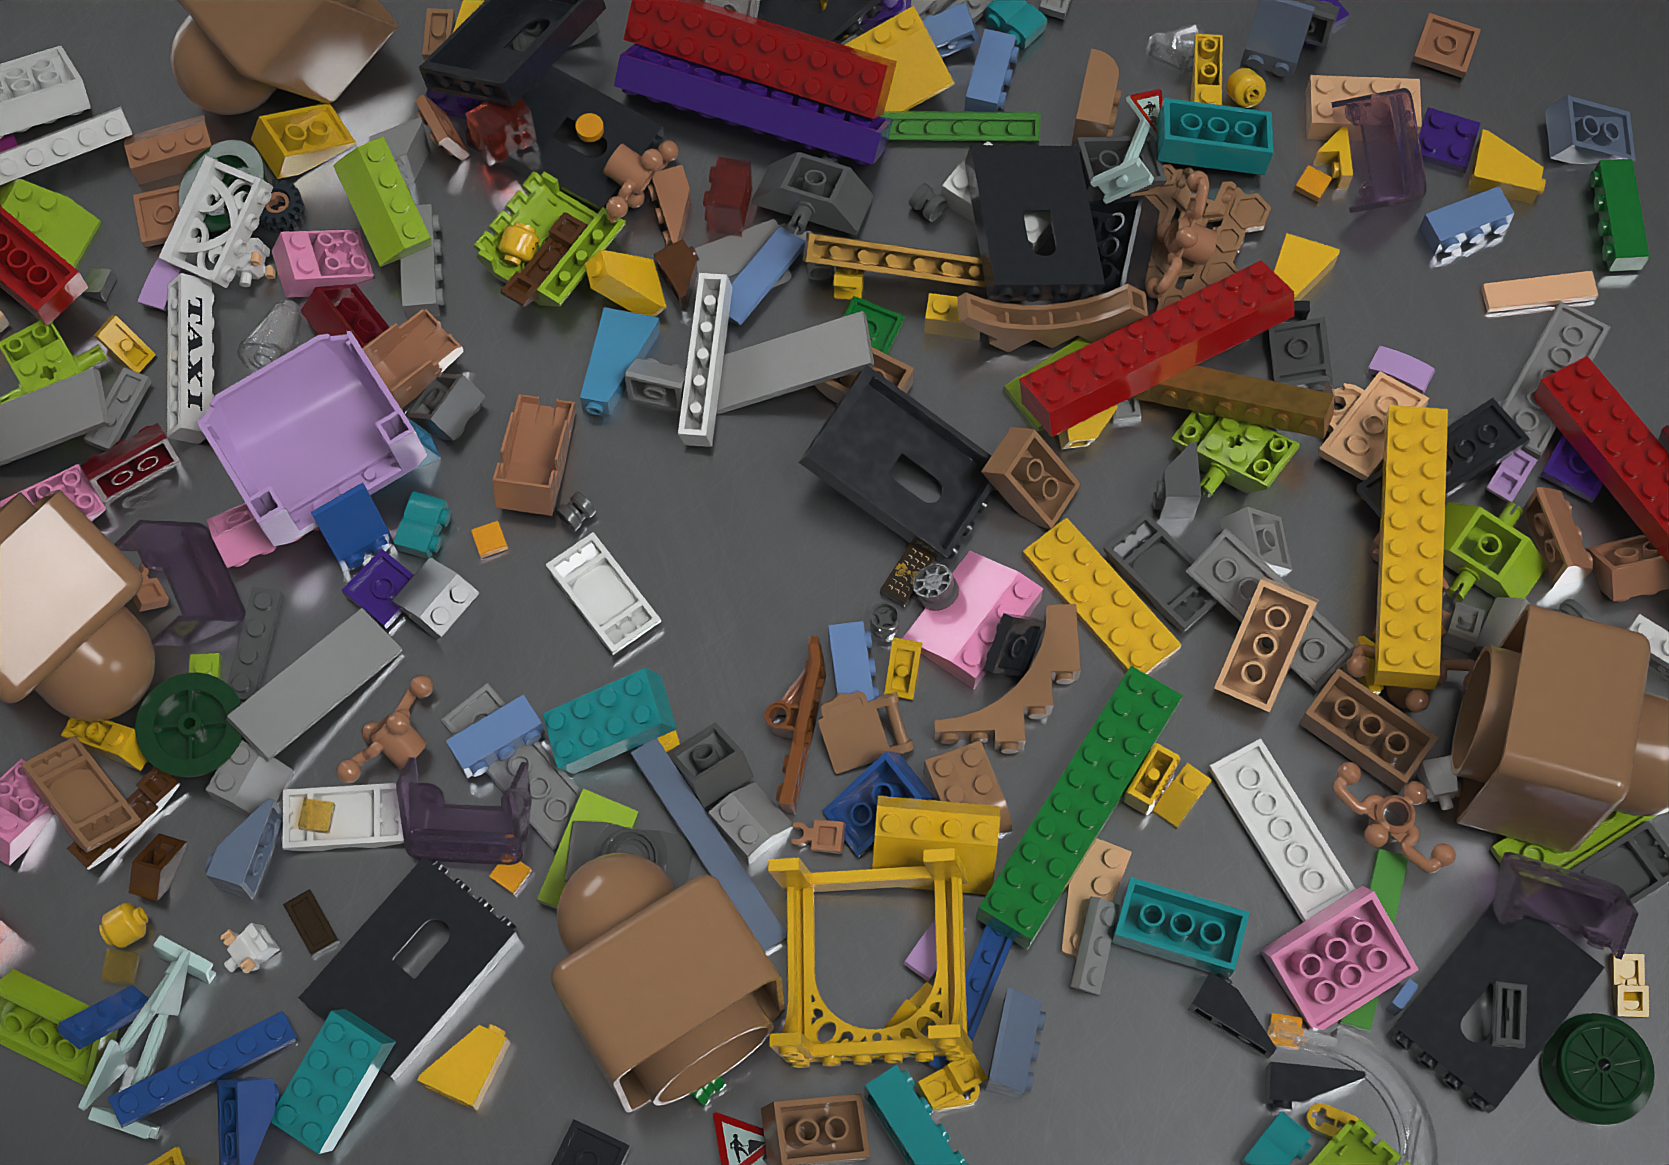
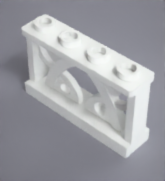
M205 156L159 258L175 267L227 288L230 281L235 277L240 257L247 251L248 241L253 231L259 225L260 215L265 205L271 199L273 186L263 179ZM225 174L237 178L229 188L222 182ZM250 185L251 190L245 202H243V196L247 194L246 192L241 191L235 196L233 195L239 187ZM215 197V200L218 202L211 206V203ZM226 204L231 228L222 235L209 240V231L203 222L206 214L217 212ZM199 229H200L202 236H201V237L198 236V237L196 238V236H197V234H198V231H199ZM206 253H208V258L212 263H214L215 257L220 255L214 270H208L205 266ZM188 254L198 255L197 267L185 262Z

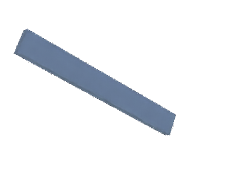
M657 738L632 751V758L708 873L719 880L765 953L786 940L787 933Z

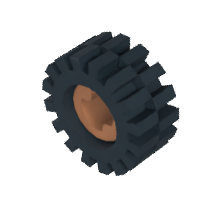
M272 179L271 199L265 205L260 215L259 225L262 228L265 226L266 231L271 232L272 228L275 233H280L281 228L284 229V232H289L288 226L291 225L295 229L297 227L296 220L302 222V214L305 215V205L298 188H295L293 183L287 184L286 180L281 179V183L278 184L277 179ZM278 201L285 203L284 206H279L278 210L271 209L273 205H277Z

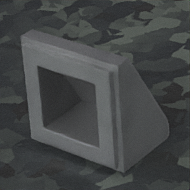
M90 268L85 279L88 288L82 295L106 302L117 279L113 270Z

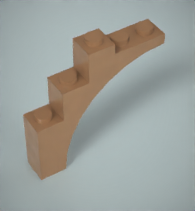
M1129 284L1084 300L1048 305L1000 303L982 299L969 293H964L957 297L960 322L987 334L991 345L1008 353L1032 340H1036L1051 348L1077 335L1095 342L1148 316L1146 293Z
M1076 604L1047 605L1044 615V636L1041 647L1031 668L1020 682L1001 699L979 711L958 718L934 720V741H941L942 744L958 743V740H970L972 743L981 740L982 743H985L988 739H993L994 750H1001V753L1014 754L1019 752V750H1023L1026 741L1024 715H1029L1031 719L1045 718L1046 715H1051L1053 708L1052 681H1056L1058 684H1070L1074 680L1079 679L1081 667Z

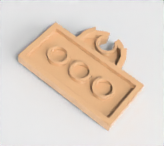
M1379 371L1365 390L1356 385L1344 383L1343 387L1334 389L1336 403L1341 404L1344 408L1341 410L1334 409V415L1327 430L1331 434L1319 448L1318 456L1365 481L1374 475L1383 463L1384 428L1389 405L1426 407L1429 398Z

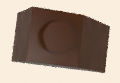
M683 239L654 253L656 269L682 310L688 307L698 274L697 262L699 261L695 249L692 246L688 248Z
M158 833L132 861L129 893L141 896L143 899L158 901L172 884L186 849L187 841Z

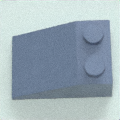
M1259 0L1241 63L1253 69H1263L1273 72L1278 76L1293 78L1315 7L1293 0Z
M1569 95L1545 109L1551 159L1570 164L1598 163L1599 160L1633 159V162L1636 161L1629 111Z
M268 798L217 846L215 853L208 857L205 865L206 876L218 890L254 900L283 825V811L274 799Z

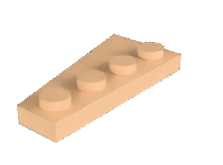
M1096 839L1068 886L1061 954L1077 960L1090 897H1100L1111 902L1114 901L1130 859L1131 851L1101 839Z

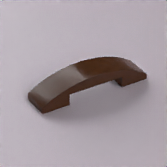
M564 212L549 230V238L521 273L518 271L514 273L500 293L522 307L529 305L538 297L537 289L587 228L588 224Z
M154 767L136 784L138 789L126 799L127 803L141 819V824L88 853L75 842L67 847L68 851L88 870L110 857L139 833L175 793L180 784L171 775Z

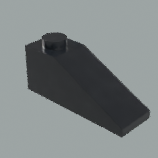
M1210 972L1188 1010L1269 1059L1277 1048L1239 990L1232 986L1233 982L1228 977L1220 973L1214 975Z
M1270 1062L1266 1067L1265 1105H1273V1110L1292 1111V1107H1299L1360 1083L1365 1078V1071Z

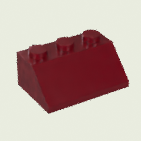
M356 284L315 287L300 310L318 335L329 334L330 336L345 335L347 331H351L361 348L390 328Z
M156 423L142 428L138 434L127 440L118 441L111 449L102 454L91 456L81 467L88 481L102 502L105 503L179 462L180 459L160 425Z

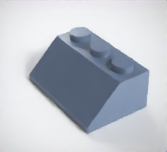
M1007 987L1003 1000L985 1091L1022 1099L1025 1091H1031L1034 1073L1028 1071L1030 1061H1037L1040 1042H1035L1037 1030H1043L1046 1012L1040 1011L1041 1001L1013 988Z

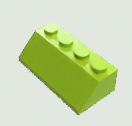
M384 136L358 146L333 165L380 267L432 245L431 237Z
M12 969L0 979V1044L88 1087L111 1039L116 1041L118 1029L81 1049H77L58 1033L59 1023L90 1007L89 1005L15 969Z

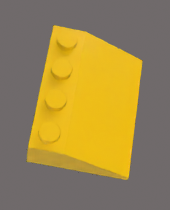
M914 6L844 44L897 61L885 111H908L955 84Z
M878 796L872 869L925 866L923 850L955 848L967 870V883H962L963 893L987 895L994 882L1000 827V806ZM934 885L902 887L935 890Z

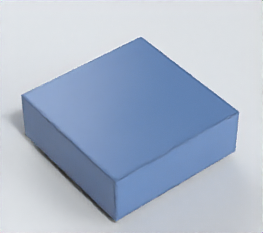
M1409 978L1386 1009L1393 1015L1398 1014L1418 989V984Z

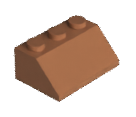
M205 115L127 136L124 143L129 165L138 185L186 172L190 164L200 153L214 145Z
M1546 487L1536 488L1522 510L1536 548L1548 565L1545 570L1552 588L1586 579L1593 570V559L1591 554L1584 548L1582 532L1573 521L1571 516L1572 508L1569 501L1564 499L1560 490Z
M1645 534L1587 547V551L1593 559L1592 568L1600 590L1612 601L1623 602L1631 597L1653 595L1657 591L1669 589V564Z

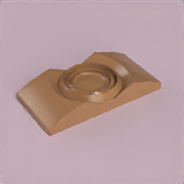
M76 736L21 764L23 771L41 800L53 810L67 834L86 853L141 824V819Z

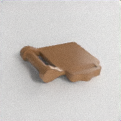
M862 691L838 693L833 699L821 704L822 717L818 718V724L836 774L875 762L886 751L902 754L914 749L912 739L907 737L897 706V702H899L897 692L888 693L867 701L866 695ZM886 707L897 743L888 745L877 708Z

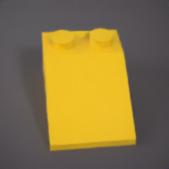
M330 103L259 116L251 140L277 179L300 175L354 147L356 141Z

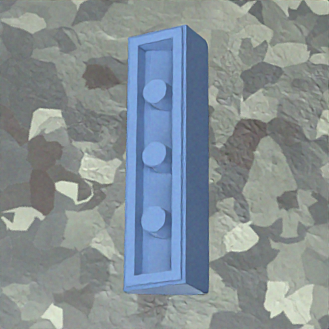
M783 227L777 228L732 282L733 288L728 322L741 325L803 251L805 248V241Z

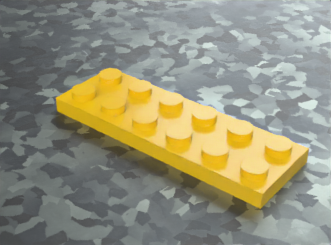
M1067 517L1023 550L1022 556L1065 604H1076L1078 619L1126 672L1130 666H1133L1148 674L1181 648L1182 644Z

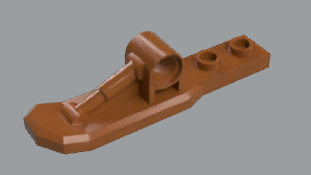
M810 636L808 638L809 659L805 661V669L796 682L792 683L783 698L770 704L764 712L766 723L774 735L793 739L790 755H785L783 760L782 772L785 773L783 784L779 783L777 787L776 801H779L783 812L794 814L826 679L821 642L817 636ZM776 716H786L784 722L780 724L773 723Z

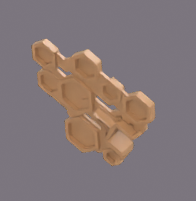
M1164 164L1162 166L1167 179L1165 184L1149 188L1148 191L1136 192L1130 195V197L1145 195L1160 211L1157 227L1162 222H1171L1176 209L1181 213L1179 219H1181L1187 210L1194 208L1196 195L1192 194V191L1187 186V178L1194 172L1191 168L1175 170L1171 164ZM1232 181L1222 182L1215 201L1207 199L1204 213L1195 223L1206 227L1208 222L1223 220L1220 226L1213 227L1212 229L1217 233L1215 250L1204 265H1199L1181 257L1183 265L1164 295L1156 298L1159 303L1156 311L1240 271L1233 262L1244 242L1245 233L1264 230L1271 213V206L1258 193L1246 195ZM1156 234L1146 281L1155 276L1162 279L1170 266L1167 261L1169 251L1165 244L1157 239ZM1193 276L1192 279L1185 281L1182 289L1177 290L1175 288L1179 278Z

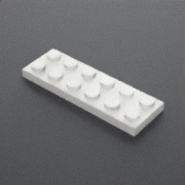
M1261 738L1209 766L1208 770L1302 922H1305L1356 890Z

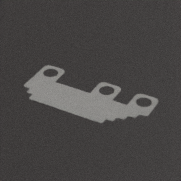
M772 219L694 248L699 261L697 262V278L689 300L693 311L695 309L699 273L727 274L728 277L741 273L778 227L789 230L787 224L778 225L776 220ZM797 227L794 234L803 239L804 241H806L807 232H812L809 230L801 235H797V231L799 229V227ZM789 269L784 272L783 277L773 287L786 283L791 279Z

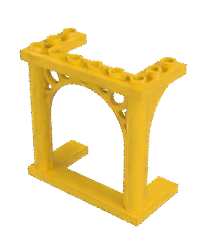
M955 848L923 850L925 866L811 873L799 857L768 859L769 873L787 894V1014L782 1032L770 1034V1047L788 1064H791V1067L807 1068L810 1067L812 1062H822V1066L834 1067L840 1066L841 1061H853L854 1065L872 1064L874 1059H884V1063L888 1064L902 1063L903 1058H915L916 1062L934 1061L936 1056H946V1060L959 1061L964 1060L965 1055H973V1042L967 1035L962 883H967V870ZM934 885L937 971L933 989L926 1002L907 1020L883 1029L859 1028L839 1019L824 1003L816 982L814 892ZM940 1003L938 1012H942V1018L936 1013L931 1012L932 1005ZM814 1010H821L823 1012V1017L817 1019L814 1022V1024H812V1018L816 1019ZM922 1018L931 1019L936 1024L928 1026V1037L923 1035L918 1029V1022ZM827 1023H834L836 1025L835 1035L827 1042H820L818 1040L820 1028ZM911 1029L917 1039H913L910 1036H905L906 1039H903L901 1033L904 1030ZM843 1033L853 1034L852 1041L844 1039L839 1043ZM881 1034V1040L874 1041L873 1036Z

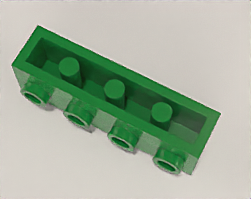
M1633 159L1599 160L1594 171H1591L1590 185L1595 189L1596 194L1594 209L1596 212H1599L1598 233L1599 236H1603L1604 241L1602 249L1603 260L1607 261L1608 271L1642 270L1650 255Z

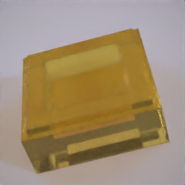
M304 798L298 823L299 830L329 834L336 806L335 803Z
M107 949L101 980L103 982L134 985L140 955L136 952Z

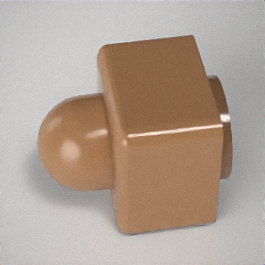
M177 0L189 15L174 36L170 53L171 68L183 94L198 107L215 114L238 115L252 111L265 103L277 88L322 103H333L399 28V25L378 0Z
M61 490L48 492L34 505L20 492L0 508V700L5 703H15L24 699L35 690L52 708L67 717L81 721H103L122 715L134 707L147 692L154 676L155 652L152 640L141 622L124 606L140 590L143 577L134 564Z
M1527 604L1500 645L1497 647L1488 644L1483 648L1466 686L1456 723L1451 753L1452 773L1463 777L1456 822L1555 850L1573 852L1586 841L1612 811L1634 816H1655L1669 812V699L1645 692L1651 653L1647 637L1639 632Z
M620 852L604 854L591 859L579 867L565 884L557 905V927L561 941L569 956L561 960L553 969L551 984L568 1019L626 1112L634 1111L651 1100L654 1105H665L699 1090L747 1058L770 1036L774 1029L772 1023L785 1012L782 978L717 878L711 875H700L677 888L670 876L655 862L636 854Z

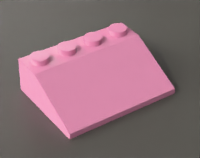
M969 551L952 573L959 586V595L955 602L946 609L939 611L925 608L902 639L923 642L921 654L974 690L987 673V670L984 669L987 653L992 646L997 632V625L1003 613L1029 617L1041 601L1043 588L1020 572Z
M1363 886L1260 949L1273 975L1315 1035L1419 970L1373 890Z

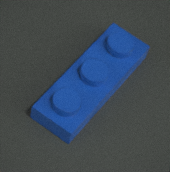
M131 985L59 1023L58 1033L77 1049H81L134 1021L149 998L135 986Z

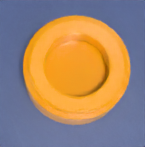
M593 113L580 116L576 121L578 137L585 142L599 140L604 133L602 119Z

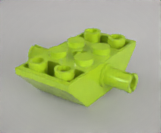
M38 321L0 341V348L20 382L18 388L0 397V404L82 373L108 359L99 344L78 356L72 355L53 322L46 326L41 321Z
M1192 411L1171 438V442L1181 452L1191 442H1197L1199 470L1207 473L1200 481L1201 494L1204 496L1207 492L1206 497L1208 498L1212 497L1222 481L1245 493L1268 489L1300 447V443L1265 426Z
M1454 502L1447 503L1445 506L1443 564L1459 574L1446 591L1450 598L1459 589L1460 591L1454 600L1462 602L1473 584L1495 598L1525 599L1548 565L1532 540L1513 528L1519 517L1523 514L1521 507L1518 506L1511 515L1510 513L1516 504L1508 502L1497 518L1480 506Z

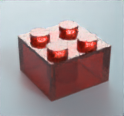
M522 98L513 106L485 102L465 113L472 142L489 166L496 162L504 161L510 154L519 149L529 147L537 140L531 111Z
M718 156L716 167L711 166L709 173V183H712L710 191L706 190L704 194L703 207H706L705 221L709 222L710 232L742 237L753 192L751 162Z

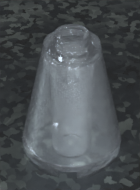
M292 300L278 301L240 343L237 350L238 357L247 368L251 364L259 370L297 348L303 314L296 302Z

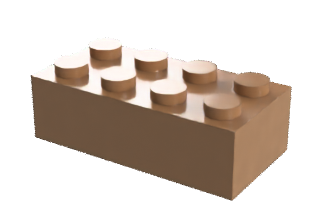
M1339 668L1308 708L1299 723L1302 727L1397 793L1402 790L1439 738Z

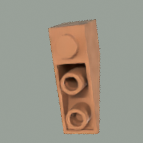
M683 165L655 172L651 179L652 184L647 185L651 201L656 200L658 208H655L657 221L659 224L664 223L666 231L662 232L666 247L683 238L691 204L690 187Z

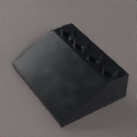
M1145 195L1122 197L1107 204L1103 200L1089 201L1105 282L1101 294L1125 284L1143 291L1160 211ZM1051 300V302H1052L1053 304L1067 303V302L1077 301V300H1066V301H1063V302H1056V301H1054V300Z

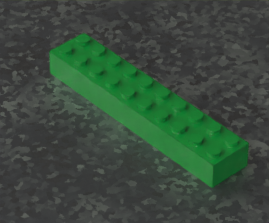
M1130 666L978 907L976 919L1029 950L1126 793L1153 745L1158 741L1176 712L1183 695L1137 668Z

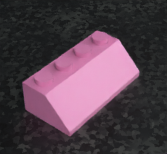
M246 503L207 519L212 538L227 568L242 566L251 557L258 554H269L277 548L273 546ZM316 527L313 530L319 531V528ZM303 536L299 537L298 539L294 540L293 542L298 541V540L301 539Z

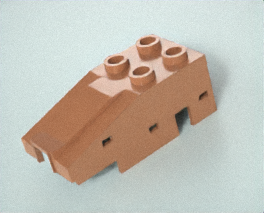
M422 309L401 326L395 323L362 348L401 409L414 400L463 353L462 346L452 337L451 333L447 334L444 331L440 321H437L427 309Z
M518 395L514 412L510 414L500 451L501 465L497 462L492 480L495 508L553 516L564 473L576 413V402L556 399V407L540 405L539 396Z

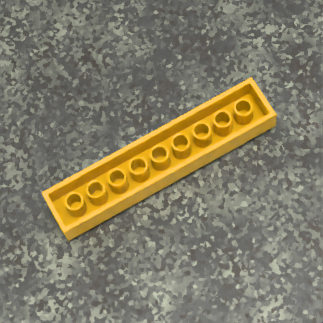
M1389 405L1384 428L1374 685L1435 690L1440 677L1448 409Z

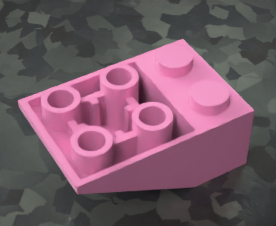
M359 229L281 232L272 249L286 298L309 297L315 287L355 284L374 277Z
M79 464L20 491L34 505L48 492L61 490L91 522L106 511V507ZM18 493L1 500L0 508Z
M20 759L0 777V861L9 866L31 846L54 813L41 800L27 778L21 765L26 762L23 759Z

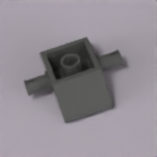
M827 150L823 151L821 159L796 152L769 165L752 198L751 204L792 216L787 226L793 234L797 226H800L797 235L803 234L808 221L857 235L874 195L850 167L837 164L839 157L830 155L828 158Z

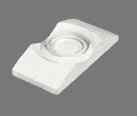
M594 532L545 564L566 597L575 605L595 635L613 655L661 622L660 617Z
M404 782L283 790V850L326 851L346 847L378 848L405 843Z

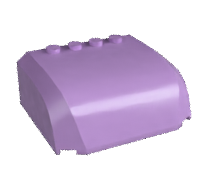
M347 331L345 335L330 336L329 334L317 335L215 395L209 403L211 407L202 419L198 418L196 421L273 546L291 543L318 527L311 511L361 483H364L371 495L417 468L427 456L414 428L351 331Z

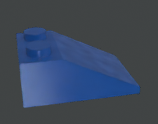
M364 483L355 486L311 511L327 547L343 572L348 569L358 568L365 559L374 554L376 555L381 549L388 550L390 545L394 543Z
M886 751L822 810L829 821L844 822L846 824L844 840L858 857H861L874 847L878 796L923 800L935 799L900 753Z
M242 1077L217 1080L219 1165L253 1164L275 1113V1103L279 1099L278 1086L274 1084V1078Z

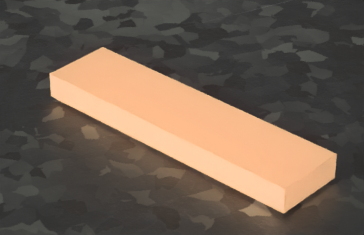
M1592 271L1485 283L1481 287L1487 313L1557 305L1560 301L1563 303L1596 300L1599 296Z

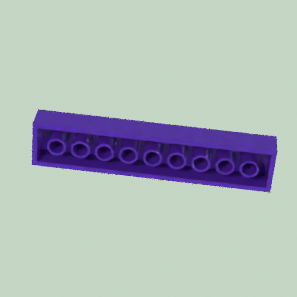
M634 44L620 54L614 86L621 88L622 92L626 94L645 95L652 102H668L679 110L686 111L691 109L698 111L699 115L705 118L717 117L724 119L726 124L732 126H740L741 124L750 127V130L755 133L765 134L767 132L774 134L781 141L791 142L794 140L802 143V146L808 149L816 150L820 148L827 150L828 154L834 157L847 156L853 158L856 163L861 165L874 164L883 154L893 119L882 116L876 119L865 117L638 44Z

